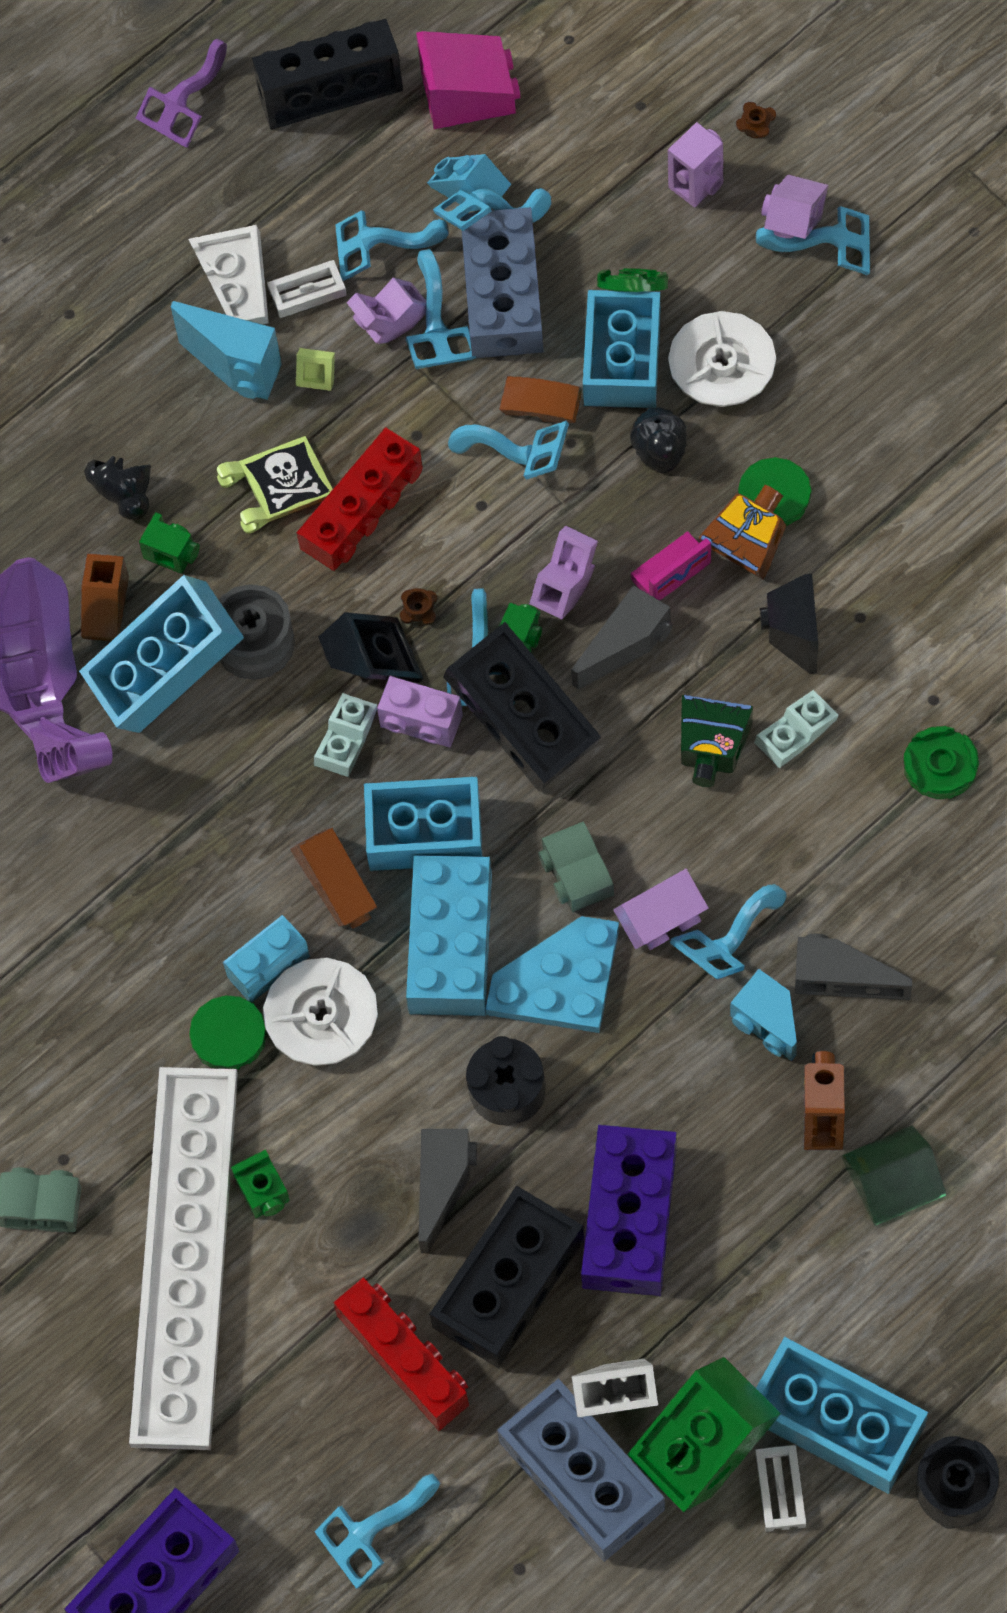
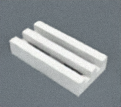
M334 260L267 282L268 290L277 308L279 318L347 295ZM332 275L331 278H328V279H325V280H322V281H319V282H316V283L311 282V281H314V280H317V279H320V278H323V277ZM300 286L299 289L279 295V292Z
M796 1445L756 1449L766 1532L780 1528L782 1530H789L790 1527L806 1528ZM782 1456H788L796 1517L788 1516L781 1464ZM765 1458H772L780 1519H773Z

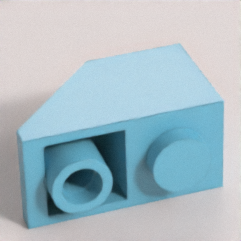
M486 154L446 157L435 166V174L427 182L432 189L448 198L459 190L469 194L478 189H490L502 197L511 185ZM459 199L455 202L462 204L464 200Z
M758 969L730 1003V1017L733 1018L732 1022L739 1030L746 1034L752 1032L762 1039L763 1045L772 1054L778 1057L784 1055L792 1061L796 1056L797 1039L790 991Z

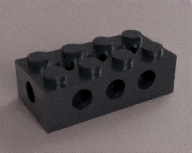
M387 19L369 21L352 29L334 31L321 38L311 41H300L293 46L276 51H266L259 56L252 57L258 95L270 130L403 91L399 52ZM362 47L361 51H354L353 49ZM323 57H329L327 61L319 60ZM289 67H295V70L293 71H287L286 69Z
M506 622L451 664L443 676L538 791L542 790L594 748L601 739L600 734ZM499 672L505 676L507 683L496 684L491 680L489 674ZM518 700L526 702L531 712L520 713L515 709L513 702ZM540 729L549 730L554 735L555 741L545 742L541 740L537 731Z
M516 1185L430 1312L432 1328L499 1369L584 1242L583 1225ZM526 1241H535L538 1243L535 1247L530 1249H526L520 1246L522 1243ZM508 1272L516 1275L514 1279L509 1281L499 1279L502 1274ZM483 1305H492L495 1307L489 1313H480L477 1311V1309Z

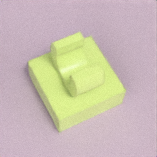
M299 348L296 357V386L331 391L334 385L335 353Z

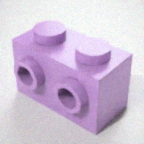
M696 122L668 149V186L694 208L706 196L715 194L724 181L723 142L716 132L711 129L706 130Z
M787 175L779 185L775 184L772 194H767L762 207V215L766 216L764 229L772 230L776 236L782 238L799 237L806 239L822 218L828 185Z
M392 676L388 679L377 707L380 727L394 733L406 734L432 744H440L450 748L463 716L460 696Z
M684 869L613 910L634 948L637 949L646 944L649 950L668 941L669 937L666 932L679 926L681 932L701 922L702 920L698 914L709 908L687 869Z

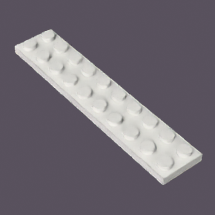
M159 1068L129 1440L131 1448L211 1450L238 1080L236 1069Z

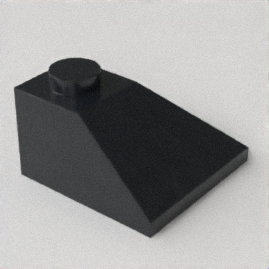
M804 574L767 593V607L760 608L761 630L768 629L769 643L806 672L814 674L817 673L818 633L812 574Z
M344 612L318 636L325 657L333 669L369 679L388 680L392 676L418 683L424 679L398 617Z

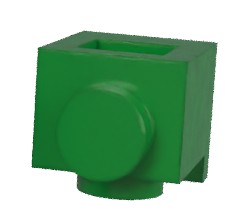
M157 512L153 515L139 540L143 559L183 574L188 563L192 564L196 560L200 549V544L192 540V535L186 528L175 523L171 525L164 523L162 515Z
M509 602L500 625L506 622L530 652L531 647H537L542 633V627L538 626L540 611L528 604H521L519 606Z
M266 1149L231 1167L234 1179L255 1219L262 1215L269 1217L277 1214L285 1207V1203L290 1201L288 1191L270 1160ZM266 1180L268 1181L264 1188L259 1189L255 1187Z

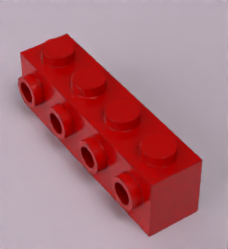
M385 427L296 532L300 550L334 572L342 562L347 563L354 555L356 545L364 536H370L374 532L379 518L386 509L391 510L400 499L402 490L407 484H413L419 478L423 469L420 449Z
M363 1277L333 1302L337 1317L435 1428L440 1431L469 1406L467 1392L465 1391L469 1387L456 1370L453 1369L448 1372L439 1361L443 1357L430 1341L427 1340L423 1344L414 1334L417 1328L404 1312L397 1315L388 1305L391 1299L378 1283L371 1286Z

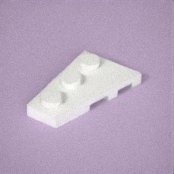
M257 225L188 239L226 315L262 325L268 324L261 237Z

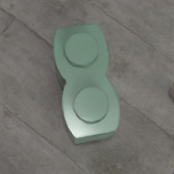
M584 822L541 838L543 850L539 851L538 855L545 872L552 871L558 881L553 883V887L561 905L568 903L571 911L575 912L614 896L612 879Z
M22 1167L13 1168L11 1172L1 1173L0 1227L20 1230L40 1229L51 1232H76L81 1195L79 1178L73 1177L72 1173L64 1170L51 1171L50 1175H36L33 1170Z

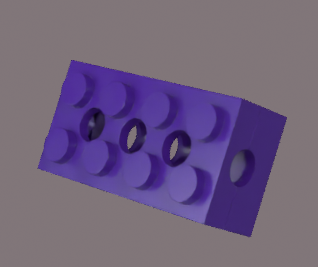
M598 1125L581 1271L583 1289L661 1296L677 1151L676 1132ZM629 1170H639L642 1172L634 1177L625 1174ZM629 1206L638 1209L633 1214H625L621 1210ZM622 1244L634 1246L632 1250L627 1252L617 1249Z
M175 1487L64 1610L66 1613H116L121 1606L131 1604L134 1605L131 1613H184L240 1552L233 1537ZM179 1544L189 1545L188 1550L184 1554L179 1556L171 1555L175 1546ZM152 1574L161 1575V1579L157 1584L153 1586L144 1585V1581L148 1576Z

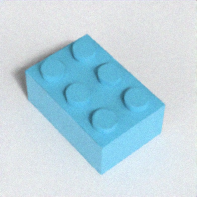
M588 290L583 368L584 406L656 408L661 318L660 292Z
M477 777L364 784L366 853L370 871L413 868L414 855L483 857L480 794Z

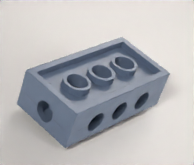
M531 207L491 211L469 228L462 231L472 356L485 358L543 353ZM479 212L468 213L461 218V221H467Z
M559 1378L497 1429L499 1443L604 1562L665 1511V1497L592 1415L577 1417L574 1395ZM552 1435H560L565 1438L561 1444L555 1446L545 1442ZM581 1464L591 1468L590 1472L585 1475H576L571 1472L575 1466ZM606 1494H611L618 1498L614 1504L609 1506L598 1502V1499Z

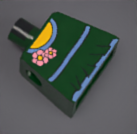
M682 695L681 764L694 768L692 778L694 784L701 787H712L715 783L717 771L724 773L734 772L752 728L753 706Z

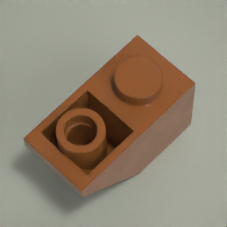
M87 554L82 581V639L112 641L120 634L129 580L124 556Z

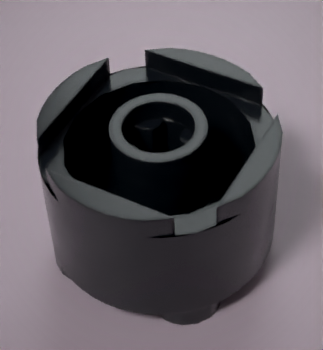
M498 1036L482 1045L471 1057L466 1070V1081L471 1102L480 1116L491 1123L505 1125L527 1121L539 1111L545 1099L546 1082L542 1062L538 1054L529 1045L506 1036ZM509 1079H513L512 1084L504 1082L502 1085H500L499 1083L501 1080L507 1081Z
M949 1436L936 1441L925 1451L918 1467L916 1495L921 1508L932 1520L947 1529L967 1527L979 1522L990 1512L996 1499L999 1486L997 1461L991 1451L976 1440L972 1441L960 1438V1436ZM954 1476L957 1481L964 1479V1486L959 1487L957 1484L952 1486L950 1484L951 1477Z

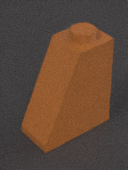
M333 828L322 830L290 849L339 927L349 924L354 929L372 918L369 912L377 908Z

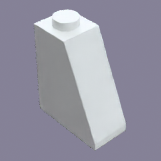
M645 1359L604 1364L571 1376L577 1417L658 1406L653 1365Z

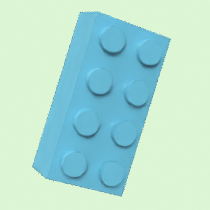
M183 575L79 672L116 728L140 733L243 640L244 636L207 582Z
M414 855L406 992L409 1014L486 1016L492 887L490 857Z
M786 1337L783 1338L756 1387L781 1413L768 1429L769 1431L887 1494L890 1493L927 1422V1411Z

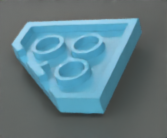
M581 916L492 975L485 1009L486 1015L600 1033L620 928L619 922Z

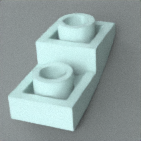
M812 690L787 707L784 717L757 734L754 743L781 768L827 730L837 720L838 714Z
M342 693L328 720V731L314 756V766L349 777L369 733L377 710V704Z

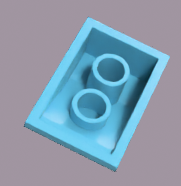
M173 301L171 311L179 343L233 391L246 398L254 399L258 397L268 400L282 365L275 328Z

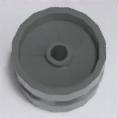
M253 584L234 587L223 594L219 601L244 636L243 640L219 660L223 667L239 678L251 680L271 677L282 670L291 659L295 646L288 605L282 597L266 586Z

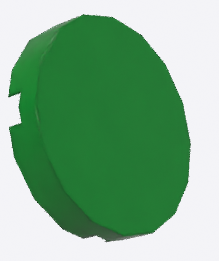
M623 268V270H619V275H611V270L605 269L597 274V287L613 291H660L668 289L667 272H661L660 274V272L654 269Z
M774 457L759 460L750 465L743 473L738 487L739 494L755 501L763 486L768 485L783 495L773 513L781 517L786 526L803 516L805 509L810 503L811 486L809 477L800 466L790 460Z
M947 726L929 727L918 732L906 747L903 757L904 774L910 785L920 794L934 799H951L964 793L974 783L979 767L978 751L968 736L964 733L962 735L956 732L954 728Z
M228 995L211 999L202 1005L192 1018L189 1031L192 1048L203 1064L213 1069L238 1070L240 1069L239 1067L247 1063L251 1064L258 1058L265 1047L267 1035L263 1016L256 1006L242 997Z

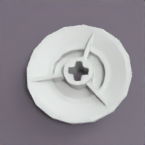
M719 311L700 315L685 324L672 340L668 362L672 379L684 394L701 404L726 407L745 403L763 391L773 377L776 354L771 337L759 323L743 314ZM722 359V361L724 363H728V365L722 366V364L720 362H716V360Z
M327 957L303 960L284 970L270 986L263 1007L265 1029L275 1047L293 1061L312 1066L337 1064L356 1054L372 1036L378 1017L376 994L366 976L349 963ZM320 1008H326L327 1014L324 1015L323 1020H316L315 1014L319 1013Z

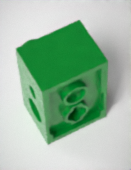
M722 1357L695 1370L627 1455L683 1512H686L714 1496L781 1413L725 1357Z

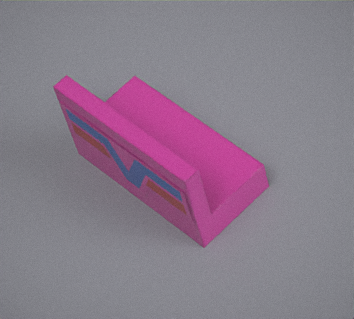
M687 531L631 572V580L639 589L660 601L711 563V542L705 538L698 543Z

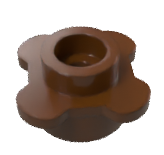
M754 102L745 103L743 105L744 113L736 121L737 129L751 138L766 137L769 134L770 122L776 118L775 110L771 107L762 108Z
M414 588L402 593L403 610L399 614L402 622L409 624L412 621H422L424 624L429 625L435 621L436 614L433 609L434 604L438 600L435 592ZM416 605H421L422 608H421V609H416L415 606H416Z

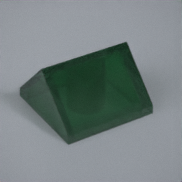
M913 1125L841 1156L874 1226L946 1196L932 1147Z

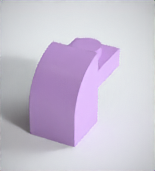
M392 278L375 298L355 293L347 302L348 306L355 313L353 315L355 322L366 330L374 342L378 344L393 341L411 330L426 314V300L411 282Z
M565 526L559 532L551 562L538 573L529 604L563 619L574 608L590 581L595 565L591 563L598 541Z

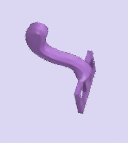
M215 39L208 49L202 68L192 77L180 82L167 94L149 87L136 119L180 145L188 147L202 116L187 107V98L190 94L204 88L217 75L226 56V43L220 39ZM152 96L163 101L165 104L158 122L145 116V109ZM180 112L193 120L186 138L180 137L172 130Z

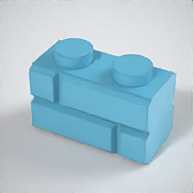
M281 915L223 961L228 979L252 1003L270 989V986L284 970L306 960L310 955L306 940Z

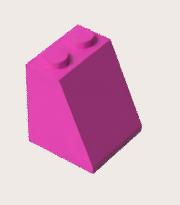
M426 31L416 33L420 71L434 129L516 113L515 99L521 98L517 78H510L509 70L514 69L510 49H503L500 36Z

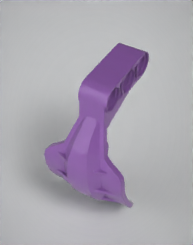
M28 557L16 560L0 574V711L9 714L22 731L33 741L38 768L46 783L83 775L108 766L112 763V748L104 732L89 734L64 724V711L61 701L77 678V669L72 650L69 598L66 584L61 576L34 558Z

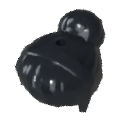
M661 407L656 409L650 408L640 414L633 423L630 432L632 447L636 450V454L646 467L658 473L672 471L685 454L687 446L686 425L671 410Z
M112 456L106 463L95 459L87 463L84 470L87 481L94 486L99 495L118 505L119 514L123 518L137 520L146 515L149 510V499L145 493L150 480V464L134 466L123 470V458H119L116 461L115 456Z

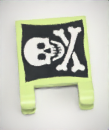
M306 436L241 461L225 462L217 467V479L224 488L232 486L243 477H246L260 507L248 508L240 513L241 527L247 534L259 530L268 522L322 502L333 490Z

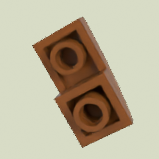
M507 376L499 410L505 415L537 416L543 422L567 421L568 423H575L583 389L579 386L556 381Z

